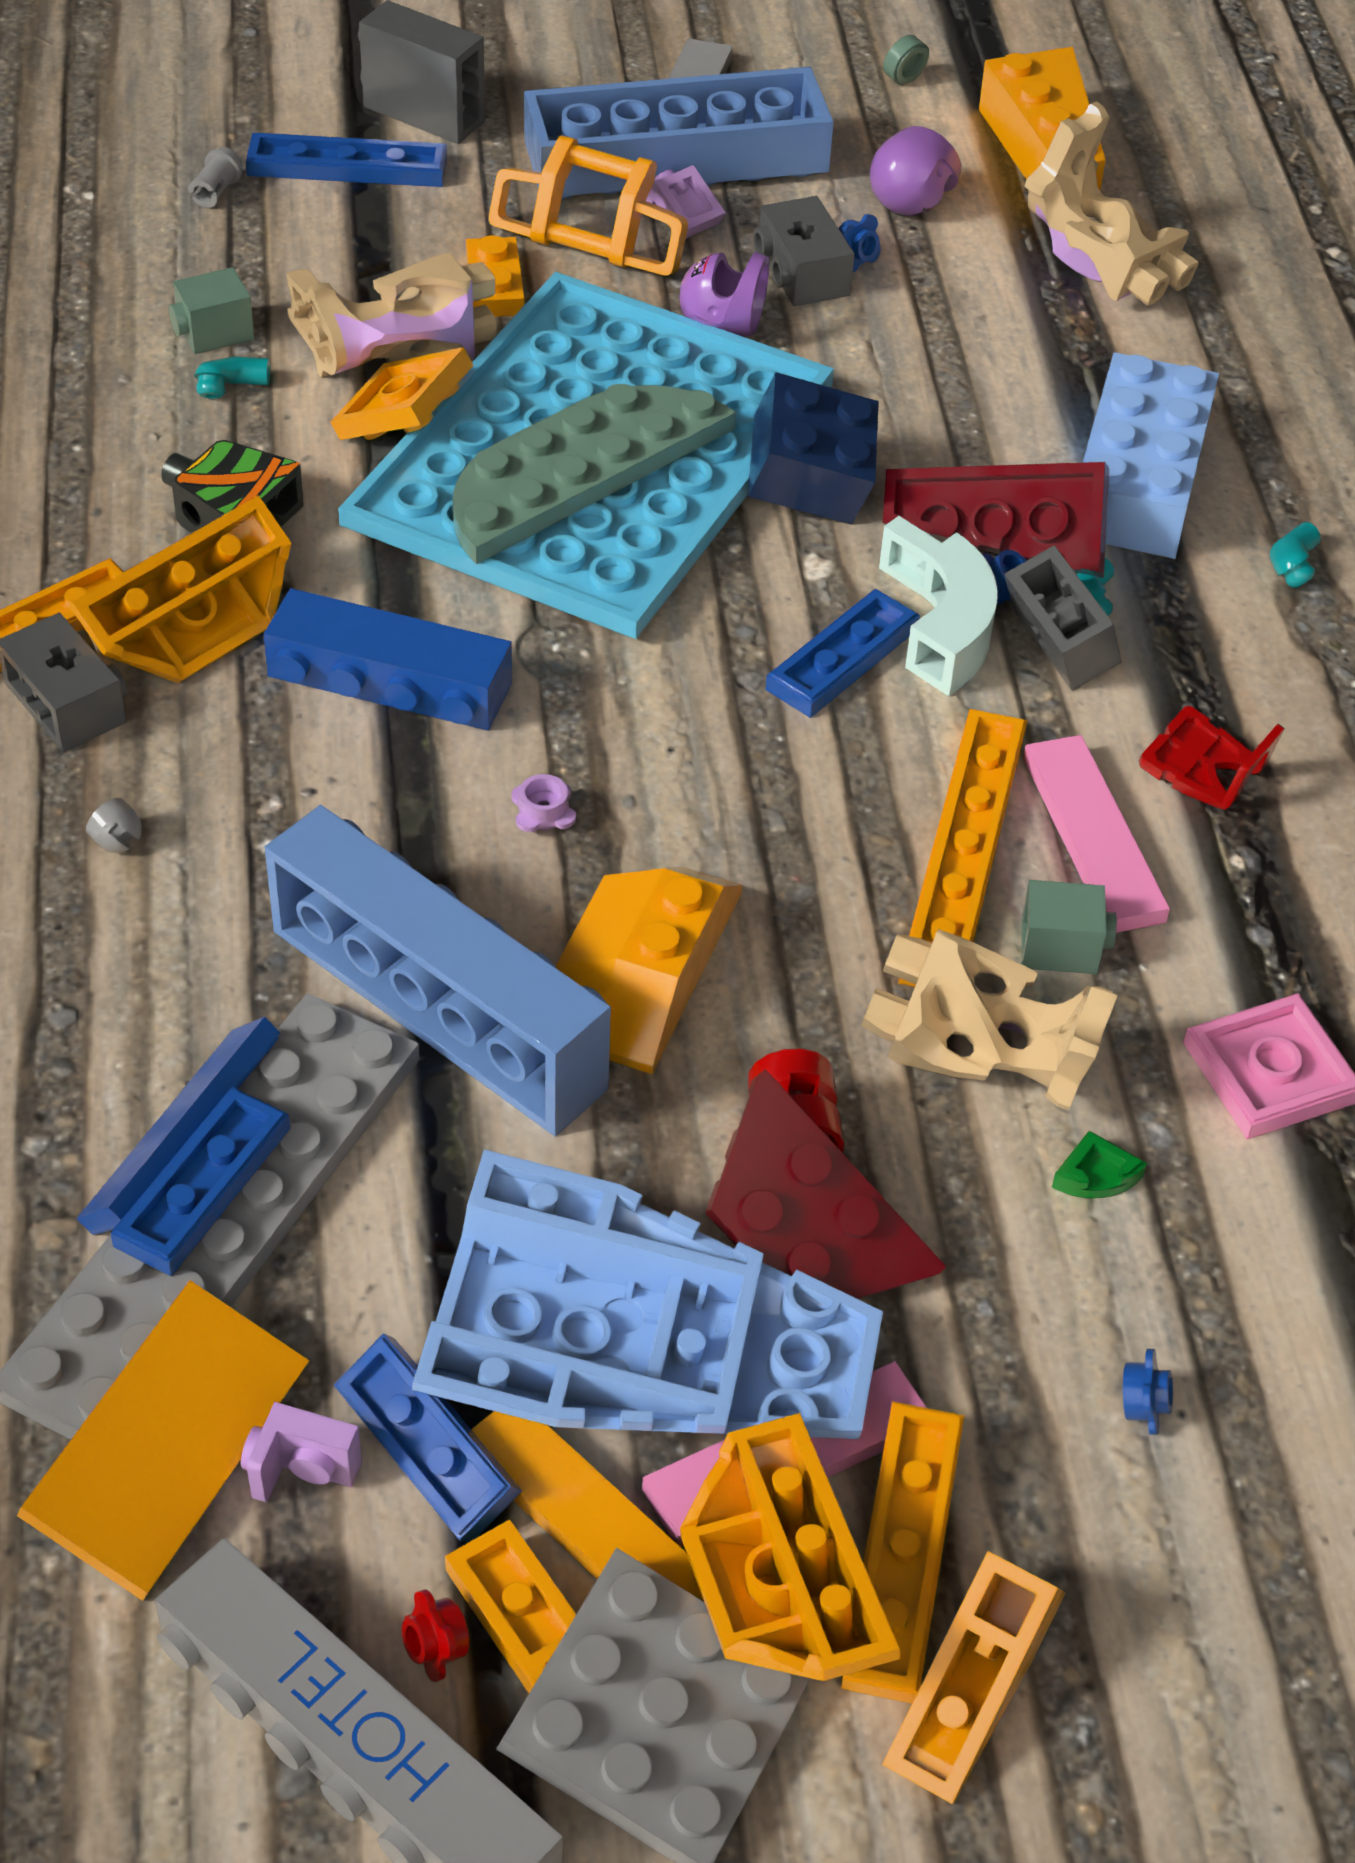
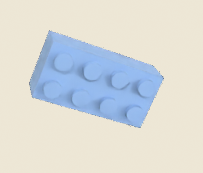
M1113 353L1083 462H1106L1109 467L1106 545L1173 559L1176 558L1219 373L1202 370L1192 365L1181 366L1151 360L1141 355Z

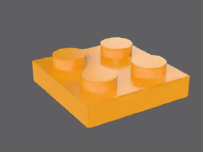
M464 347L384 363L330 423L340 440L363 436L366 440H371L385 434L387 431L404 429L405 432L417 431L433 419L432 412L443 400L451 397L459 390L460 386L458 383L474 365Z

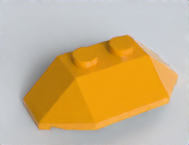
M258 495L70 603L69 607L104 656L179 684L265 632L277 611L285 565L292 543Z
M686 867L661 868L603 876L556 964V969L579 985L588 986L597 991L606 1004L611 1006L609 1061L653 1074L742 894V884Z
M797 1413L729 1432L719 1450V1459L705 1478L680 1527L683 1545L725 1659L821 1681L900 1659V1649L801 1414Z

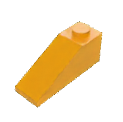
M987 1551L882 1765L949 1803L954 1804L1032 1663L1066 1592Z

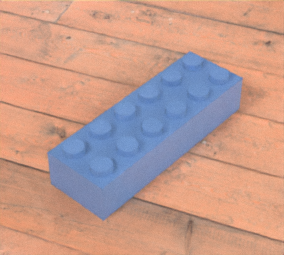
M811 67L524 91V139L533 171L542 172L558 137L564 135L577 139L578 145L634 161H637L639 157L656 161L657 170L655 177L669 169L678 172L694 165L707 186L713 185L716 182L737 180L759 181L763 178L781 176L805 177L814 173L829 172L833 119ZM573 165L568 178L565 180L562 199L582 194H616L623 190L627 180Z
M321 804L264 846L274 932L554 1137L608 1091L611 1006L606 1004L597 991L588 986H581L556 969L551 960L544 954L530 951L507 935L502 926L495 920L488 917L483 918L460 902L449 888L442 884H434L411 868L410 864L400 854L394 851L388 852L365 836L363 831L353 821L348 819L342 820Z

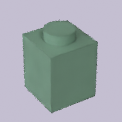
M233 267L173 281L175 303L169 305L171 324L177 336H185L194 354L255 340L251 297Z
M1029 880L1021 918V964L1034 970L1097 974L1103 949L1113 950L1117 927L1116 912L1106 911L1105 885Z

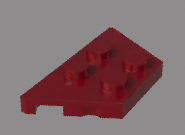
M766 1069L759 1073L751 1081L748 1090L750 1095L738 1129L733 1132L725 1155L726 1163L720 1180L715 1183L705 1214L735 1246L738 1242H741L763 1253V1263L790 1276L796 1270L801 1271L856 1299L940 1274L946 1268L944 1263Z

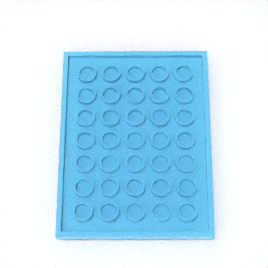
M554 272L472 362L474 366L458 383L460 386L459 390L437 406L432 412L433 419L423 428L414 432H408L338 508L339 525L637 639L748 495L754 414L775 372L831 387L833 385L834 368ZM611 385H656L676 387L690 391L703 390L710 393L715 400L736 412L735 430L478 564L466 554L457 539L453 522V492L461 472L475 458L476 454L587 397L606 391Z

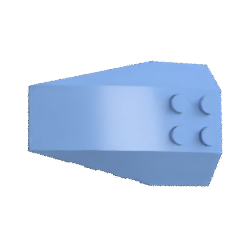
M484 1149L468 1200L461 1240L436 1322L431 1321L413 1380L412 1390L554 1427L728 1434L735 1430L800 1413L810 1437L859 1439L863 1428L883 1311L801 1271L796 1270L792 1276L762 1262L763 1253L741 1242H738L736 1247L732 1248L698 1231L700 1227L699 1222L675 1210L668 1217L641 1204L643 1195L621 1184Z

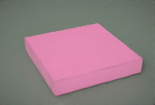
M1299 993L1186 1029L1183 1044L1247 1140L1355 1104V1072Z

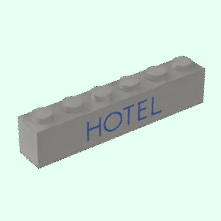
M221 1539L154 1599L161 1632L157 1635V1639L166 1654L182 1669L189 1670L195 1665L212 1681L210 1687L213 1694L231 1715L242 1720L248 1714L267 1731L265 1739L268 1745L288 1767L298 1770L304 1765L322 1781L323 1784H321L320 1788L323 1795L341 1816L351 1822L360 1816L380 1835L377 1838L378 1843L393 1863H563V1836L227 1539Z

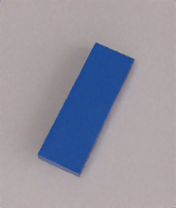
M875 588L766 676L765 690L811 718L909 638L911 625L920 619V615Z
M231 1087L111 1231L113 1247L172 1277L291 1129L289 1114Z
M383 1333L337 1380L334 1387L460 1541L469 1543L476 1539L522 1490L445 1398L412 1390L418 1365L395 1338Z

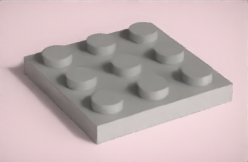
M616 1547L496 1750L673 1862L714 1863L811 1678L725 1659L705 1602Z

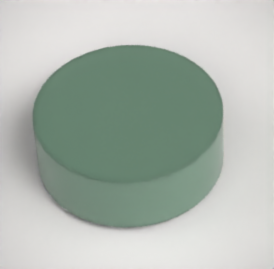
M906 35L900 38L890 48L884 59V73L898 85L912 82L922 73L929 59L928 46L915 35Z

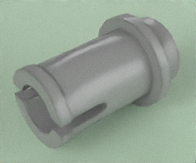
M227 147L211 150L205 157V167L188 186L189 194L194 193L201 186L196 194L192 196V200L199 206L204 208L214 207L228 185L237 183L242 176V160L234 150Z

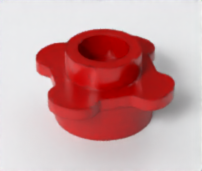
M423 1589L414 1594L415 1607L412 1614L406 1615L402 1623V1639L410 1659L416 1664L424 1663L425 1672L429 1679L433 1682H438L446 1677V1663L466 1656L469 1649V1633L465 1618L458 1605L452 1599L445 1597L435 1601L431 1592Z

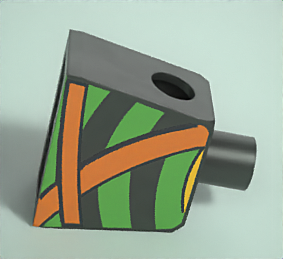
M228 440L216 441L195 460L179 453H173L167 458L162 468V481L171 486L173 490L176 520L181 527L190 533L195 532L258 495L280 527L304 506L301 466L299 462Z

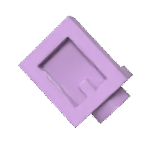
M694 165L678 172L669 169L657 175L646 199L647 202L684 216L688 221L686 238L718 225L726 214Z
M274 1402L263 1428L254 1426L251 1429L242 1452L241 1468L247 1470L252 1498L267 1502L282 1468L290 1469L300 1479L313 1484H327L331 1481L352 1488L362 1465L358 1426Z

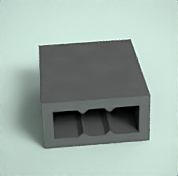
M389 0L359 21L358 39L360 41L362 67L360 80L363 86L364 107L456 144L462 142L485 122L483 36Z

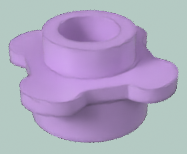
M539 774L529 777L521 785L515 787L511 793V800L514 804L518 805L519 814L516 816V826L525 832L550 830L555 827L559 829L571 827L576 821V812L569 808L570 786L556 776Z

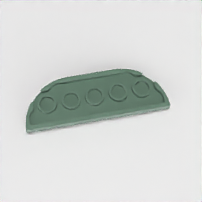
M611 385L606 391L587 397L478 452L475 458L461 472L453 492V522L457 539L466 554L478 564L735 430L736 412L715 400L710 393L703 390L690 391L676 387L656 385Z

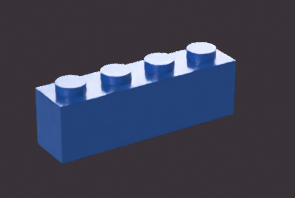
M290 588L264 632L268 677L489 731L512 685V641Z

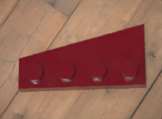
M1106 462L886 469L883 524L886 525L900 516L937 540L945 541L957 532L979 550L1000 554L1004 550H1013L1021 554L1026 560L1055 545L1073 571L1104 578L1109 467Z

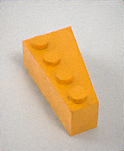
M1073 46L1027 54L1011 53L1005 57L985 60L979 111L1027 180L1041 165L1060 122L1068 118L1075 121L1090 106ZM1100 142L1094 160L1099 164L1096 170L1098 189L1101 191L1106 159Z

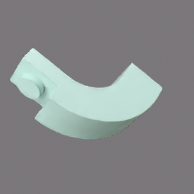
M898 516L884 526L879 569L924 597L934 607L933 610L911 625L905 668L950 697L976 675L986 660L998 598L995 577L984 556L957 532L941 543L925 531Z

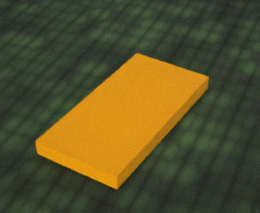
M189 1280L20 1507L17 1516L143 1601L241 1461L243 1448L251 1429L254 1426L263 1428L274 1402H282L309 1360Z

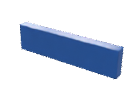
M254 132L252 133L245 161L247 176L443 187L447 164V144Z
M265 1016L231 1030L76 1219L92 1235L102 1234L116 1227L230 1088L238 1089L277 1042L280 1032Z

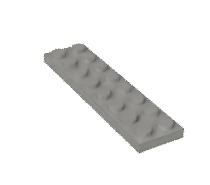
M306 993L277 1029L280 1032L277 1042L238 1088V1090L288 1113L291 1129L172 1277L114 1248L110 1235L0 1370V1403L71 1440L189 1280L231 1307L420 1060L419 1043Z

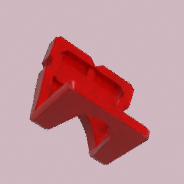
M1185 706L1167 725L1164 734H1159L1141 754L1138 761L1139 766L1159 781L1164 778L1173 783L1171 788L1189 797L1225 810L1238 798L1250 775L1259 773L1266 766L1285 728L1277 724L1257 748L1251 752L1221 727L1218 729L1209 722L1210 719L1192 706ZM1216 769L1238 770L1227 792L1218 779Z

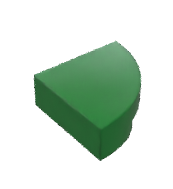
M1088 1131L1055 1173L1052 1188L1081 1198L1112 1197L1134 1187L1144 1177L1147 1163L1097 1134Z

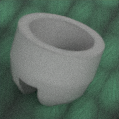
M113 798L102 804L92 814L86 825V833L108 852H127L131 849L126 843L127 840L132 836L140 840L142 836V823L136 811L124 799Z

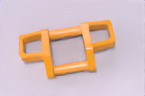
M564 135L558 137L542 172L506 168L501 169L497 173L489 213L491 225L530 237L533 242L546 246L551 242L606 257L612 265L622 268L631 266L666 276L679 270L688 230V221L684 216L646 201L654 184L657 170L656 161L642 157L634 161L580 146L577 139ZM573 165L627 180L620 196L612 238L557 222L565 180L568 178ZM512 180L539 184L532 225L512 219L506 214V204ZM641 214L662 221L670 226L671 238L665 262L633 254Z

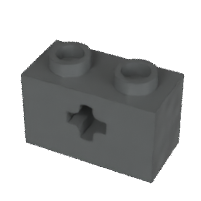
M811 196L761 205L759 227L754 229L753 234L755 250L769 257L774 283L778 288H783L792 305L799 306L850 296L854 252L819 197Z
M1055 545L1005 573L1015 614L1071 691L1121 663L1114 624Z
M60 612L0 639V663L4 683L62 752L126 723L122 698L127 696L128 691L122 674L114 664L106 665L97 655L94 644L84 630L76 631Z

